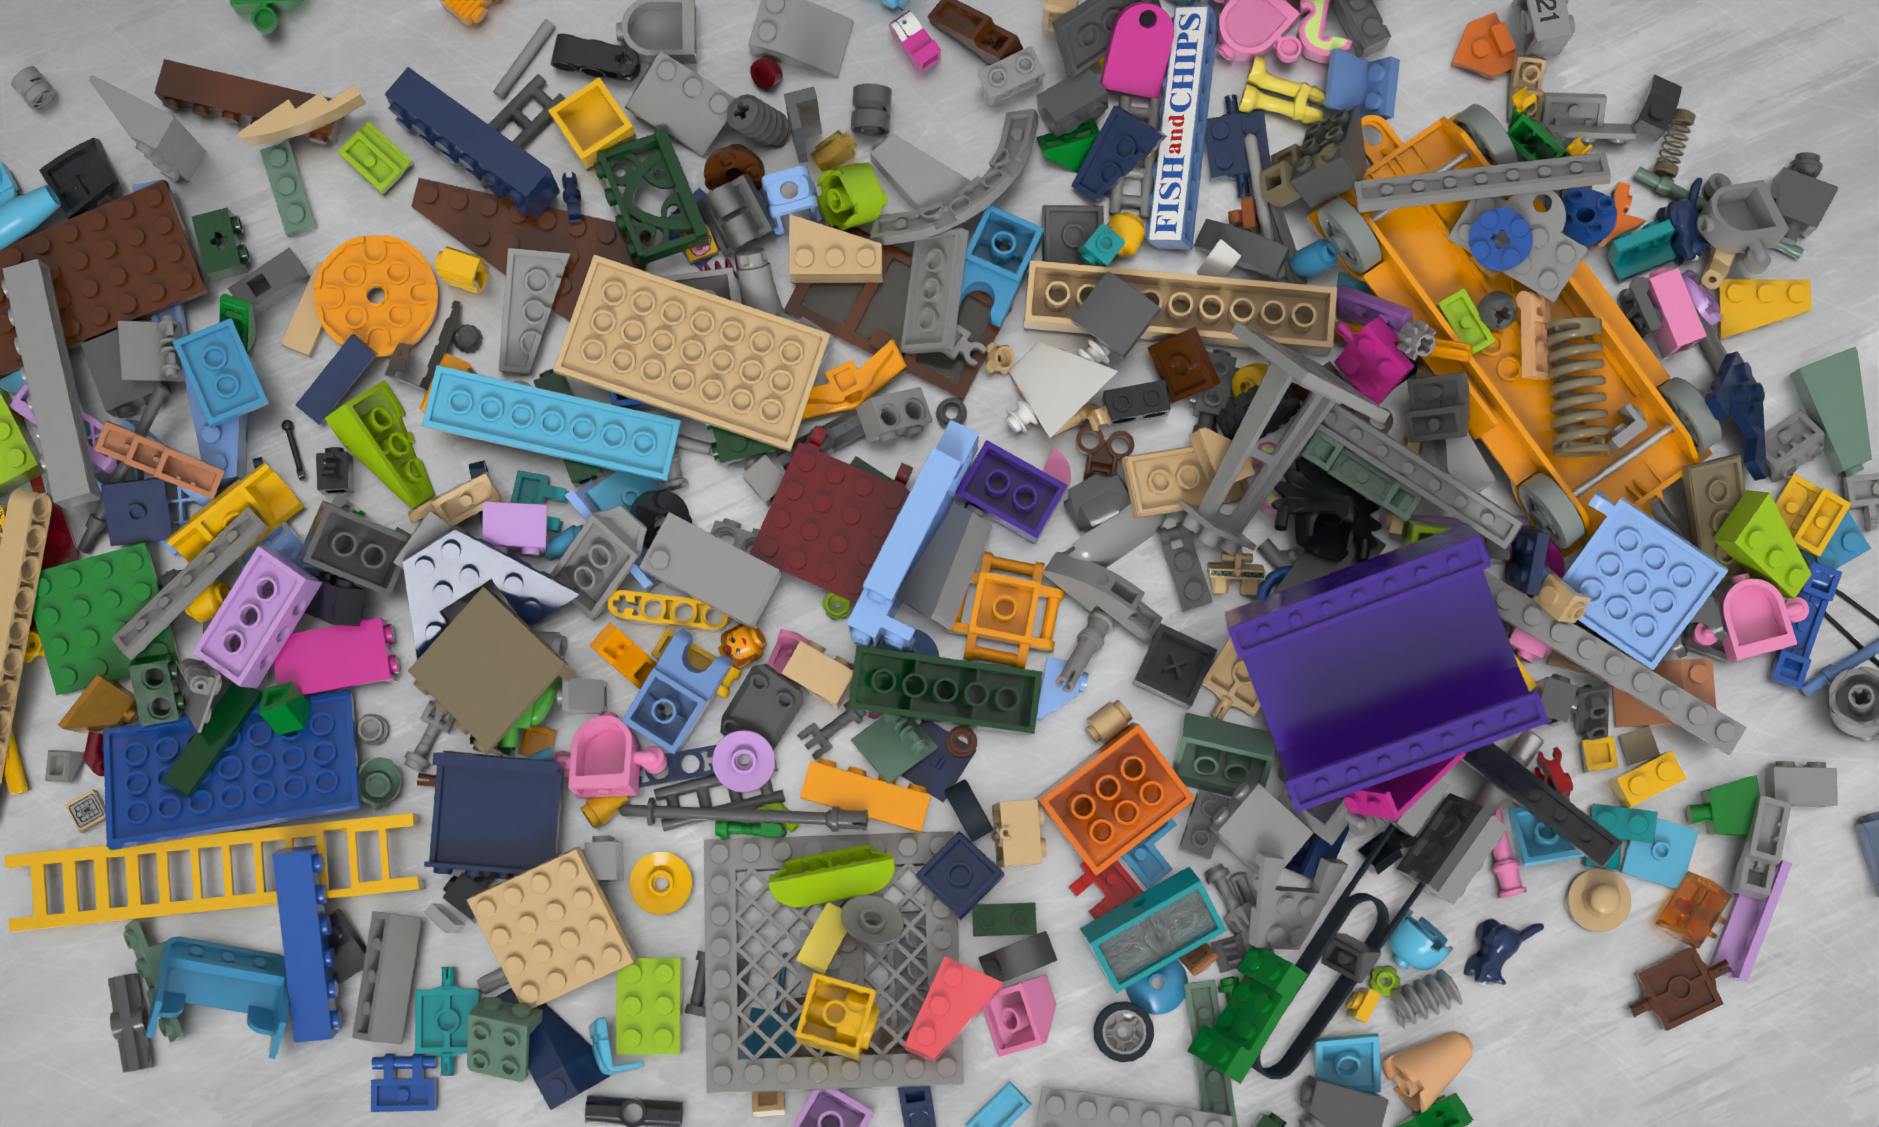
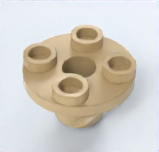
M1590 869L1579 874L1573 880L1568 890L1566 905L1571 916L1580 926L1590 931L1604 932L1618 927L1627 918L1631 908V894L1625 881L1616 873L1606 869Z

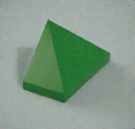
M1093 120L1080 124L1074 131L1064 133L1058 137L1052 132L1036 138L1045 157L1078 173L1100 130Z

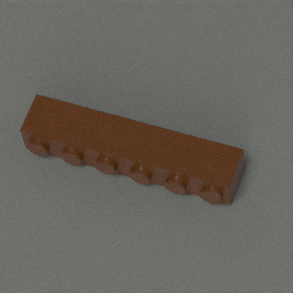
M166 59L163 61L154 92L163 102L162 105L167 108L180 110L181 107L192 109L194 114L203 117H210V114L221 116L222 120L233 124H239V121L252 124L288 99L295 108H298L316 96L315 94ZM344 117L302 135L308 136L310 141L326 145L327 141L337 143Z

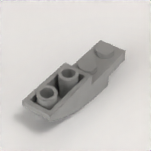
M1056 552L1043 571V575L1089 611H1092L1096 606L1100 607L1144 643H1147L1153 637L1163 618L1141 601L1145 592L1118 574L1096 563L1075 559L1068 556L1069 554Z

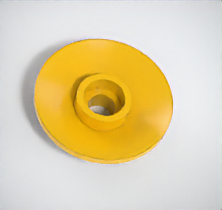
M650 853L641 858L632 869L629 879L630 893L636 904L646 912L656 915L670 914L681 908L688 900L692 890L691 872L686 863L672 853ZM661 877H664L668 882L667 887L663 890L656 886V881Z

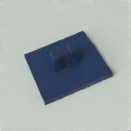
M922 720L919 726L938 748L901 776L915 785L927 788V793L944 803L947 798L944 790L956 784L977 750L975 749L967 757L954 756L949 752L946 745V738L949 732L931 721ZM959 738L956 739L958 747L963 748L967 745Z

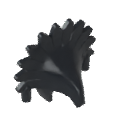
M1303 457L1297 458L1295 460L1296 470L1289 467L1283 475L1286 482L1279 481L1274 487V490L1282 497L1271 503V507L1277 510L1274 528L1278 531H1286L1289 514H1294L1296 543L1306 551L1326 559L1342 561L1348 555L1353 538H1355L1359 542L1356 562L1360 563L1368 560L1370 548L1374 549L1378 546V542L1371 532L1382 529V524L1370 515L1379 510L1380 506L1365 500V497L1339 482L1311 463L1310 465Z

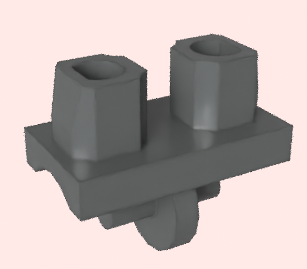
M1602 682L1596 687H1592L1589 684L1578 687L1576 695H1579L1580 699L1575 711V729L1577 733H1587L1590 740L1606 738L1608 736L1609 686L1607 682Z

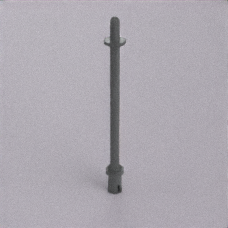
M649 798L647 805L625 804L619 809L620 815L624 817L646 818L648 826H653L656 818L814 824L826 825L828 828H831L832 832H838L839 829L867 831L868 818L866 817L868 816V810H840L839 806H833L827 812L657 806L655 798Z

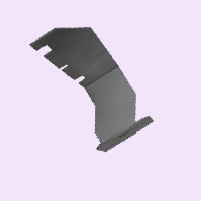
M453 301L452 312L450 317L446 318L438 338L440 341L434 348L427 366L429 368L426 377L422 378L420 386L395 376L397 371L403 372L411 352V344L399 343L385 375L418 390L428 391L434 378L436 365H440L457 325L460 301Z

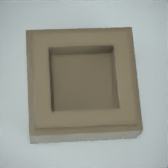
M1650 725L1618 736L1628 765L1660 755Z

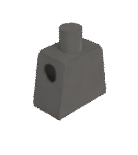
M1783 167L1774 177L1771 195L1789 227V231L1780 243L1794 246L1799 235L1809 237L1819 226L1838 191V186Z

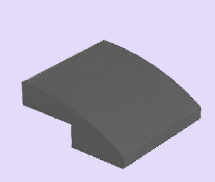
M1107 271L1073 315L1071 321L1077 327L1097 338L1101 345L1125 358L1161 309L1131 285Z
M1467 372L1407 380L1411 411L1405 412L1409 443L1467 436L1470 409Z

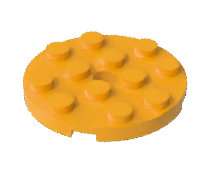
M363 235L342 243L324 260L317 273L314 285L315 310L319 321L329 336L340 346H343L352 334H355L378 353L376 357L393 355L399 343L411 344V347L416 344L431 327L438 309V285L428 261L411 244L389 235ZM373 288L384 290V301L380 303L370 302L368 300L370 290Z

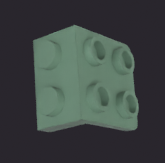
M484 997L468 1014V1069L472 1072L523 1082L528 1077L529 1035L542 1022L543 1010L531 1009V1006L525 1003L514 1004L502 1001L497 997Z

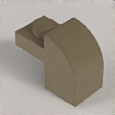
M1296 143L1271 155L1272 167L1259 173L1262 199L1275 207L1281 208L1302 198L1290 182L1294 165L1300 152V146Z

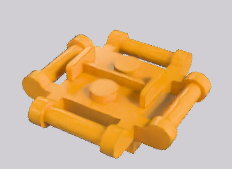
M984 551L980 573L974 572L970 581L972 584H977L970 624L961 623L966 598L965 594L952 629L948 630L944 627L945 632L968 635L963 659L972 661L973 658L1025 669L1029 647L1045 652L1054 651L1055 642L1052 639L1059 602L1063 601L1065 591L1041 585L1045 563L1036 561L1035 564L995 557L993 553ZM990 568L1030 575L1033 578L1030 581L990 573ZM1044 597L1047 598L1041 636L1040 638L1033 637L1031 635L1038 598ZM978 637L1019 645L1018 654L975 646L976 639Z

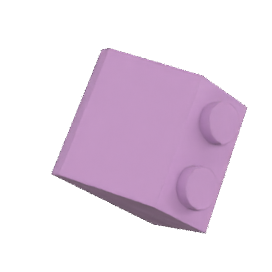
M483 501V540L491 543L492 547L508 554V551H521L522 556L538 557L540 552H547L549 517L547 505Z
M813 1090L792 1127H868L874 1116V1111L838 1090Z

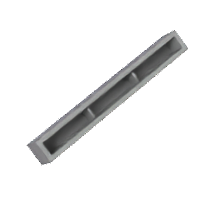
M39 259L3 268L4 280H2L1 284L4 294L10 301L11 308L8 309V316L17 333V337L14 338V344L18 354L22 356L24 366L20 369L25 384H28L30 395L27 396V403L30 411L35 415L36 425L33 426L37 441L41 443L43 454H40V462L43 470L48 474L47 494L52 502L65 509L101 499L50 268Z

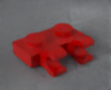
M1558 747L1553 748V760H1547L1542 751H1539L1537 754V765L1539 767H1535L1534 774L1570 801L1569 797L1570 792L1573 791V782L1569 773H1564L1560 765L1562 760L1560 749Z
M1118 860L1097 876L1094 875L1085 862L1081 863L1079 866L1085 873L1068 887L1076 897L1092 883L1103 893L1105 898L1088 911L1094 919L1101 917L1113 907L1117 908L1144 892Z

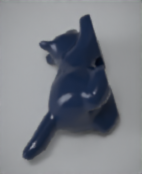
M1700 177L1696 178L1692 183L1688 198H1682L1677 202H1670L1667 207L1659 208L1655 216V221L1659 223L1670 220L1675 229L1670 245L1676 255L1674 263L1677 266L1682 265L1684 259L1686 261L1698 260L1705 250L1712 246L1708 241L1701 239L1697 231L1698 212L1696 203L1703 182Z
M1492 918L1483 921L1476 930V937L1481 943V948L1468 959L1465 964L1464 975L1468 977L1475 975V981L1482 985H1494L1497 983L1505 985L1506 981L1501 975L1502 966L1506 960L1517 952L1522 942L1542 931L1544 925L1542 923L1531 924L1525 929L1518 931L1511 926L1500 924Z

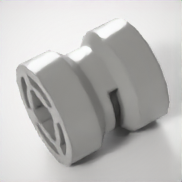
M35 66L24 68L15 75L11 82L12 87L19 94L25 96L24 101L31 109H38L44 106L55 94V89L50 83L42 80V74Z

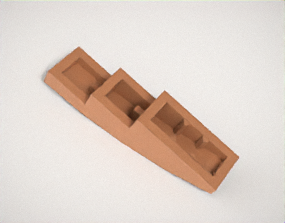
M107 420L94 448L95 451L123 461L124 464L150 473L154 477L212 500L225 472L221 468Z

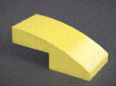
M827 902L796 959L824 975L848 933L841 921V908Z

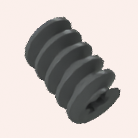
M741 95L728 108L727 121L729 126L761 145L778 146L787 137L789 122L786 115L754 95Z

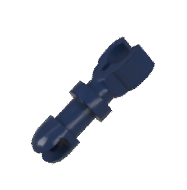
M564 172L562 175V185L565 191L562 196L563 201L567 204L569 223L581 222L579 204L581 193L577 189L576 174L572 172V177H566V172Z

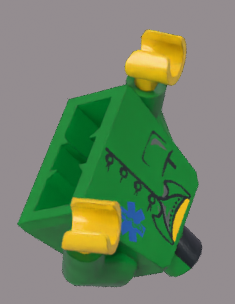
M1527 86L1512 95V101L1515 105L1511 112L1507 134L1514 148L1527 160L1534 161L1585 155L1592 149V144L1585 146L1581 142V135L1567 146L1543 123L1528 116L1527 107L1537 101V96L1535 93L1529 95Z

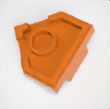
M1496 12L1467 24L1451 62L1452 65L1479 73V76L1489 80L1512 71L1516 46L1505 22H1500Z

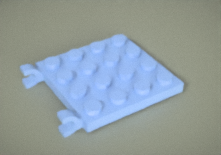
M1597 490L1589 505L1607 517L1561 579L1577 593L1587 594L1591 598L1586 606L1585 614L1579 621L1653 671L1726 575L1728 568L1622 496L1617 503H1614L1606 494ZM1544 565L1541 585L1549 573L1556 574L1546 565Z

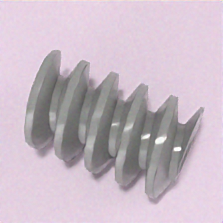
M1437 970L1436 978L1431 974H1427L1424 980L1425 984L1420 979L1413 981V988L1408 984H1404L1402 986V994L1397 989L1390 991L1394 1014L1404 1029L1405 1018H1408L1415 1025L1417 1024V1013L1426 1020L1428 1019L1427 1009L1429 1008L1438 1015L1440 1014V1003L1448 1010L1451 1009L1450 999L1452 998L1459 1005L1463 1003L1455 982L1444 970Z

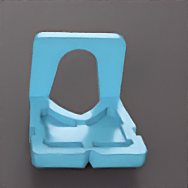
M605 1017L598 1018L590 1024L589 1033L590 1039L593 1042L591 1047L601 1073L613 1075L638 1070L644 1066L643 1061L613 1066Z

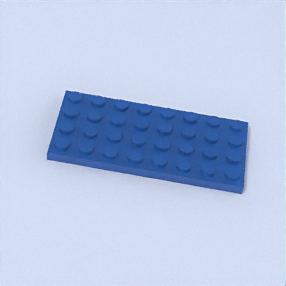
M345 690L305 697L310 703L305 729L280 735L258 713L260 704H258L192 798L187 797L163 782L164 777L197 733L188 716L180 717V720L147 726H141V723L103 729L107 847L110 850L362 810L360 780L357 773L359 766L352 691Z

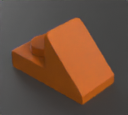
M1618 182L1611 190L1610 196L1614 199L1617 209V222L1611 234L1597 243L1598 247L1603 248L1609 245L1618 235L1624 232L1631 233L1639 229L1646 222L1645 219L1624 214L1628 212L1632 202V196L1628 195L1630 184Z

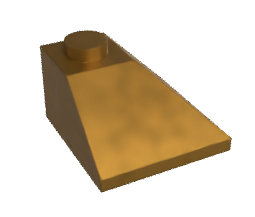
M97 674L59 722L58 726L77 733H87L126 726L127 724L130 725L139 717L135 695L116 680Z

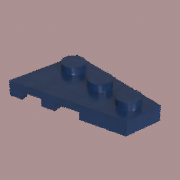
M1114 105L1071 186L1094 201H1100L1150 154L1167 135L1120 106Z

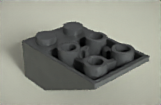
M1358 105L1348 110L1342 109L1336 112L1332 118L1322 123L1317 121L1306 130L1290 182L1310 208L1353 189L1354 181H1363L1367 163L1361 114Z

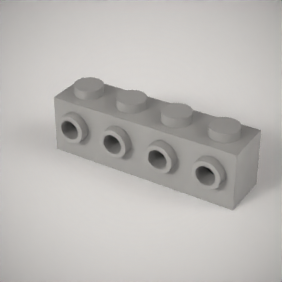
M372 911L352 1038L370 1042L402 1044L403 1034L406 1030L405 1020L408 1002L411 998L412 976L416 966L417 944L421 935V917Z

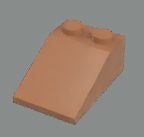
M1712 658L1660 661L1653 670V672L1717 709ZM1611 685L1615 728L1677 725Z

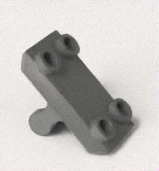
M768 664L752 666L722 716L720 732L724 736L738 730L756 732L770 743L774 751L804 703L801 688L791 680L789 682L776 673V670Z

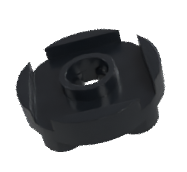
M649 490L641 494L634 501L630 513L647 527L643 548H650L661 527L657 526L655 528L654 526L656 523L654 516L656 514L664 515L666 518L670 512L692 524L688 508L680 496L666 490Z

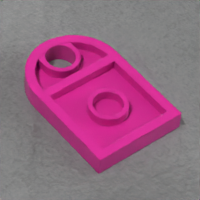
M1141 1L1128 5L1117 15L1112 27L1099 80L1105 89L1149 98H1159L1174 38L1173 23L1166 11L1154 3ZM1146 10H1152L1154 13L1153 22L1148 26H1142L1139 22L1141 13Z

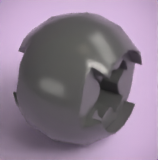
M1493 291L1485 295L1478 307L1480 320L1492 330H1503L1515 321L1518 312L1513 297L1503 291Z

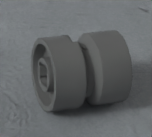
M870 83L859 84L853 87L852 106L857 109L851 113L850 129L852 132L865 136H882L889 133L890 116L886 110L891 108V88Z

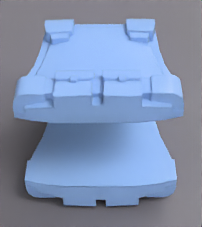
M806 165L771 173L761 178L763 202L777 226L774 229L776 235L784 234L780 217L782 215L809 208L812 221L819 224L822 222L817 202L816 187L814 181H811ZM787 183H793L799 189L797 196L792 199H786L780 193L782 186Z

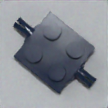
M1232 94L1233 106H1231L1230 95L1224 97L1227 114L1221 117L1207 118L1205 138L1211 181L1219 179L1236 180L1237 196L1243 198L1242 186H1244L1245 197L1251 195L1248 178L1251 175L1244 141L1247 134H1254L1257 138L1262 171L1271 167L1264 110L1249 113L1239 112L1237 95Z

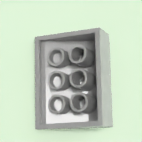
M92 75L89 81L127 134L137 143L135 148L144 153V157L152 161V165L161 170L160 173L176 182L179 178L189 182L206 153V150L175 116Z

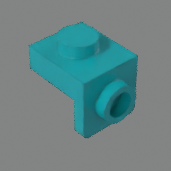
M1103 223L1090 238L1081 244L1077 252L1082 255L1080 259L1084 264L1106 267L1124 246L1125 241Z

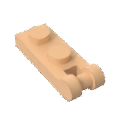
M1521 291L1516 297V305L1521 309L1522 378L1547 380L1548 372L1552 369V366L1547 362V356L1551 353V349L1546 346V339L1550 336V332L1545 329V323L1551 321V301L1538 293Z

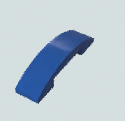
M1813 561L1808 567L1811 576L1796 596L1807 602L1809 606L1808 616L1800 622L1791 623L1797 644L1776 651L1770 679L1798 689H1802L1812 661L1809 657L1827 605L1829 601H1833L1842 572Z

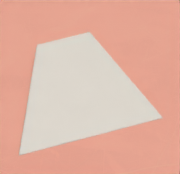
M1038 342L1009 370L1049 438L1118 372L1112 368L1042 342Z

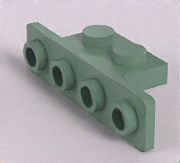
M134 919L125 926L124 939L128 948L134 950L137 958L135 961L136 970L141 978H145L149 988L147 990V997L151 1004L166 941L149 947L139 920ZM177 1016L173 1018L160 1017L161 1019L158 1021L159 1028L164 1037L168 1036L171 1043L184 1036Z

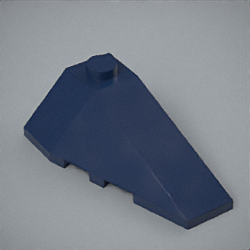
M512 988L496 996L502 1001L519 1004ZM544 1003L535 1007L543 1010L542 1022L529 1035L528 1069L549 1109L553 1110L609 1078L610 1075H604L600 1072L594 1058L592 1045Z

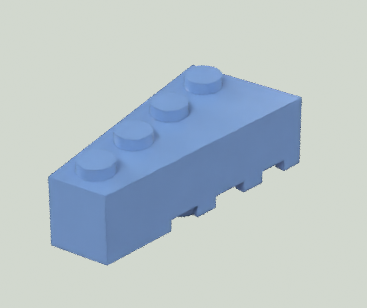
M182 365L201 460L225 470L218 488L230 486L238 479L241 481L246 477V429L249 414L246 413L210 428Z

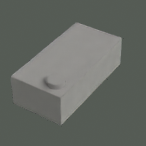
M670 512L639 566L644 573L752 630L782 577L779 569Z

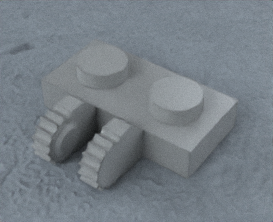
M1879 473L1842 478L1845 500L1852 503L1849 509L1864 507L1863 515L1866 529L1869 531L1876 530L1878 519L1875 506L1879 505Z

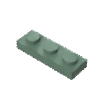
M290 141L261 149V156L286 235L291 237L316 229L317 224Z

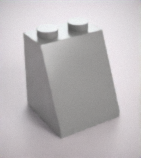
M1251 780L1247 783L1244 782L1234 791V799L1230 804L1216 812L1212 819L1213 824L1209 829L1254 873L1259 875L1260 866L1255 864L1257 852L1278 854L1285 858L1283 870L1311 837L1313 832L1259 783Z

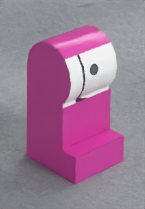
M907 11L889 23L894 37L918 73L941 59L940 47L935 40L931 39L926 30L922 28L911 11Z

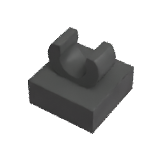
M1242 934L1210 943L1212 949L1219 956L1216 959L1219 973L1238 968L1247 954Z

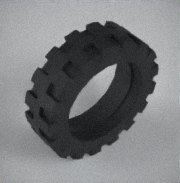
M1258 385L1251 387L1247 392L1243 391L1238 394L1236 399L1230 400L1225 404L1226 407L1219 411L1216 421L1224 437L1233 440L1259 388ZM1291 385L1286 390L1259 439L1267 436V433L1271 431L1275 432L1278 430L1279 426L1288 423L1290 417L1295 416L1298 412L1297 409L1301 406L1300 401Z

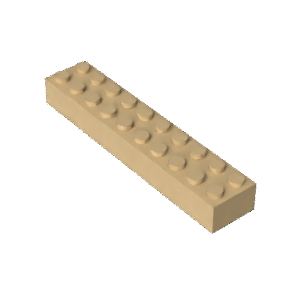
M1030 260L1024 317V328L1089 334L1074 325L1071 318L1106 272L1109 271L1138 290L1161 309L1140 339L1162 341L1196 326L1203 344L1253 349L1230 333L1235 323L1239 322L1298 353L1328 355L1333 348L1337 287Z

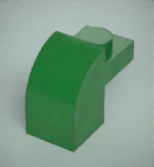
M1453 1093L1449 1096L1442 1095L1438 1097L1428 1110L1421 1113V1110L1413 1112L1395 1127H1465L1474 1119L1457 1093Z

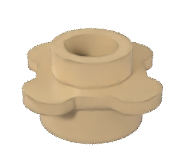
M994 342L989 343L986 346L987 362L985 363V369L989 373L999 371L1002 375L1008 374L1014 364L1013 351L1006 344L997 346Z

